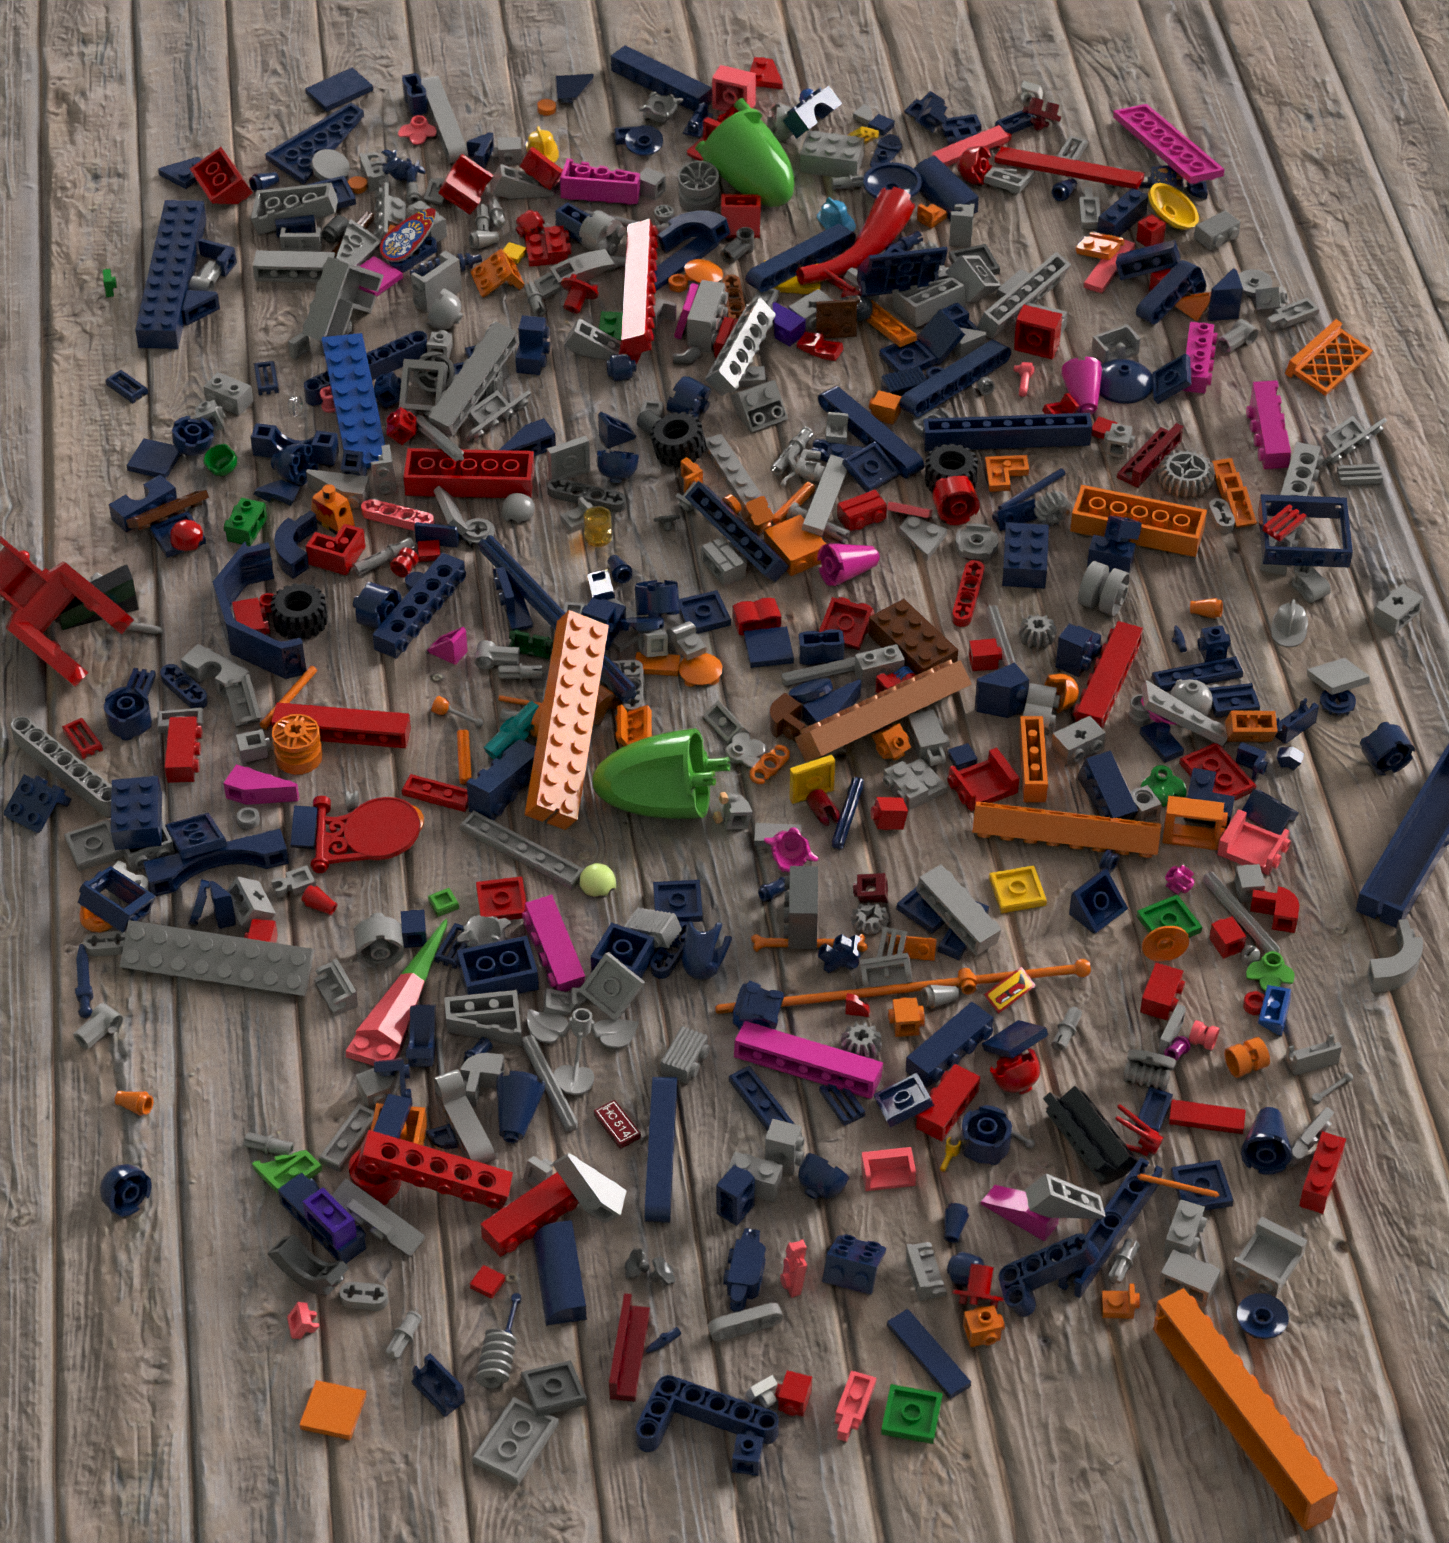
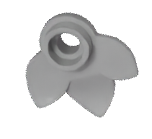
M741 732L733 736L732 743L726 748V757H729L731 763H743L746 767L752 768L760 760L759 757L765 754L767 746L762 741L751 740L748 733Z

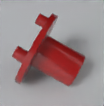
M571 274L570 278L566 277L561 281L562 287L569 292L563 307L571 313L579 314L585 299H597L599 295L597 291L598 286L594 284L591 286L586 282L576 279L577 275Z
M971 1264L967 1291L952 1290V1294L960 1296V1304H967V1298L970 1297V1304L977 1305L978 1299L991 1301L990 1306L994 1305L995 1309H997L998 1302H1003L1004 1300L1002 1297L990 1295L994 1267Z

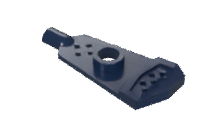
M888 134L879 139L870 162L871 168L881 163L891 162L902 149V144L898 136Z

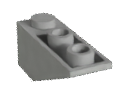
M570 1153L553 1162L554 1168L587 1213L603 1223L621 1215L626 1194L624 1188Z

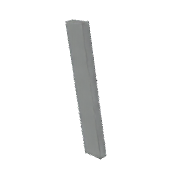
M830 455L801 530L820 536L823 535L847 473V469L842 465L844 458Z
M473 811L460 824L461 831L571 890L580 882L583 868L476 811Z

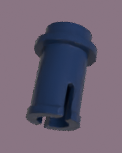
M780 877L768 885H761L760 889H758L760 899L763 902H770L776 895L787 891L785 889V878Z
M481 1037L472 1049L466 1050L464 1061L473 1055L488 1053L492 1050L493 1044L489 1039Z

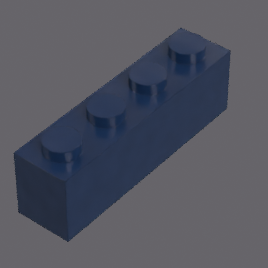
M971 1001L906 1057V1072L910 1076L917 1073L926 1088L934 1082H939L945 1071L952 1068L954 1064L958 1065L960 1060L966 1054H971L981 1041L990 1038L993 1033L994 1017Z
M300 1173L278 1189L280 1204L337 1262L344 1261L345 1264L366 1250V1234L359 1225H356L357 1236L336 1250L333 1246L332 1236L315 1218L310 1221L305 1218L303 1201L318 1191L319 1187L312 1178L308 1179L303 1173Z

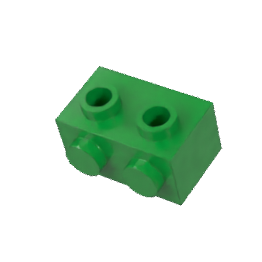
M246 498L240 499L238 504L233 507L229 520L227 519L224 523V532H226L228 542L241 545L246 542L247 546L253 544L267 519L264 502Z

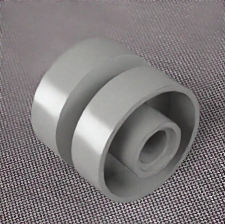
M692 161L682 166L678 172L679 202L681 206L688 212L711 211L716 208L720 201L719 173L717 168L706 161Z
M1096 561L1091 562L1080 585L1078 604L1094 609L1099 603L1100 612L1115 616L1127 596L1130 573L1114 568L1109 574L1108 565Z

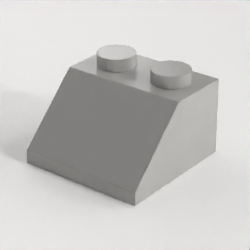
M979 255L961 256L945 271L949 276L948 278L953 277L965 285V301L978 302L1001 286Z

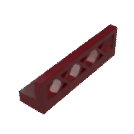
M1176 423L1170 430L1160 427L1117 473V478L1139 488L1159 466L1165 455H1169L1182 442L1184 426ZM1127 472H1132V477L1129 476V475H1126V473H1127Z
M624 1293L609 1378V1398L612 1400L636 1402L650 1318V1307L633 1306L632 1294Z

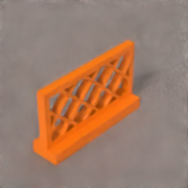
M1335 319L1290 359L1285 374L1290 378L1296 375L1321 394L1327 396L1372 354L1373 350L1341 329L1342 323ZM1341 337L1344 340H1346L1347 343H1338L1337 339ZM1326 349H1335L1336 354H1327ZM1340 349H1349L1350 354H1340ZM1354 350H1360L1364 354L1355 355ZM1314 359H1323L1324 364H1315ZM1328 359L1337 360L1338 365L1329 364ZM1342 360H1351L1352 365H1343ZM1311 369L1313 375H1308L1302 370ZM1317 370H1326L1327 375H1317ZM1330 370H1339L1340 376L1331 375ZM1319 381H1328L1329 386L1326 388Z

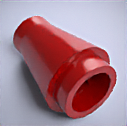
M308 886L301 898L306 907L332 915L338 906V903L334 902L318 886Z

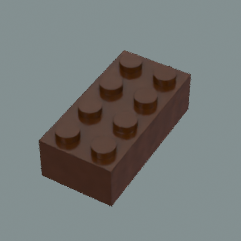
M904 598L869 617L868 635L881 648L897 644L905 659L904 666H908L916 675L950 659L953 663L958 661V649Z

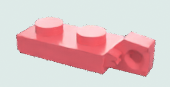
M803 1239L788 1244L786 1248L787 1255L783 1261V1274L780 1275L781 1284L784 1289L788 1290L791 1298L801 1295L807 1269L805 1261L807 1247Z
M851 1370L835 1415V1424L839 1425L837 1430L838 1440L847 1442L851 1430H858L875 1388L876 1377Z

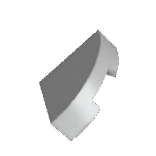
M863 104L853 113V119L868 125L872 119V111L867 105Z

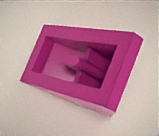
M461 627L439 636L427 651L456 665L468 652L466 629Z

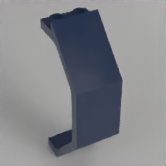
M244 542L213 580L217 613L230 653L284 679L301 676L306 671L301 638L277 641L237 622L233 618L230 609L232 602L237 599L247 585L275 579L269 543L247 547L246 542Z

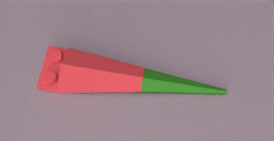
M447 918L440 924L356 1030L355 1037L346 1049V1058L374 1066V1061L399 1058L410 1027V1006L417 1005L432 962L446 930Z

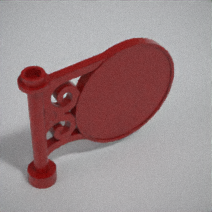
M327 796L315 797L313 799V807H317L315 858L311 860L310 866L315 873H324L329 868V864L360 860H385L404 853L415 843L420 833L421 825L416 809L409 802L400 798L379 797L361 804L354 811L346 815L328 817L326 814L331 810V799ZM326 824L329 825L331 833L326 832ZM331 848L333 849L335 855L329 853ZM348 848H350L354 852L351 854H345L348 851Z

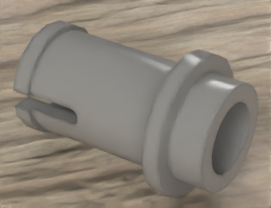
M414 182L408 183V186L406 185L405 187L407 191L406 201L412 205L421 201L422 197L418 192L417 184Z

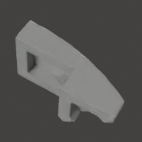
M572 987L570 993L546 988L543 1000V1013L567 1016L585 1003L588 998L580 993L578 988Z

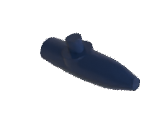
M1175 625V638H1172V643L1175 642L1178 645L1180 652H1186L1187 647L1184 635L1180 628Z
M675 1327L667 1333H662L659 1338L647 1347L645 1352L651 1353L661 1349L679 1337L681 1331L678 1327Z

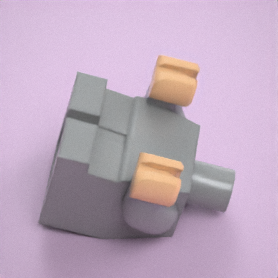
M721 792L718 798L720 803L724 804V815H721L718 811L714 812V822L716 824L725 822L726 830L748 829L749 820L752 815L749 802L742 795Z

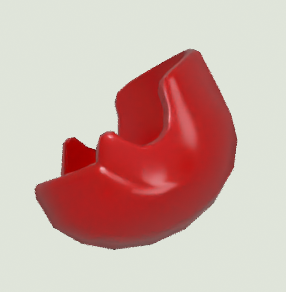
M192 520L177 522L172 527L170 533L172 546L183 551L197 549L199 542L203 541L204 533L201 525Z

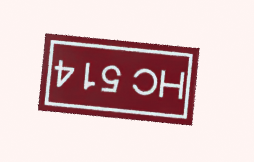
M615 1099L594 1110V1116L619 1149L641 1139L640 1131Z

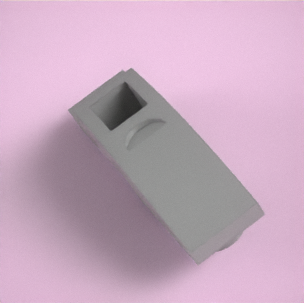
M606 249L595 250L569 258L550 267L551 272L536 279L534 283L545 300L564 289L561 285L563 278H570L571 274L577 275L576 279L586 282L614 267L615 264Z

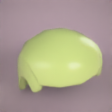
M595 863L587 866L582 871L580 887L586 895L593 897L599 895L607 896L612 888H616V878L613 871L607 865Z

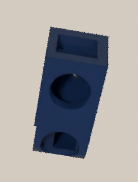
M344 450L340 468L343 474L366 476L367 464H364L363 452Z

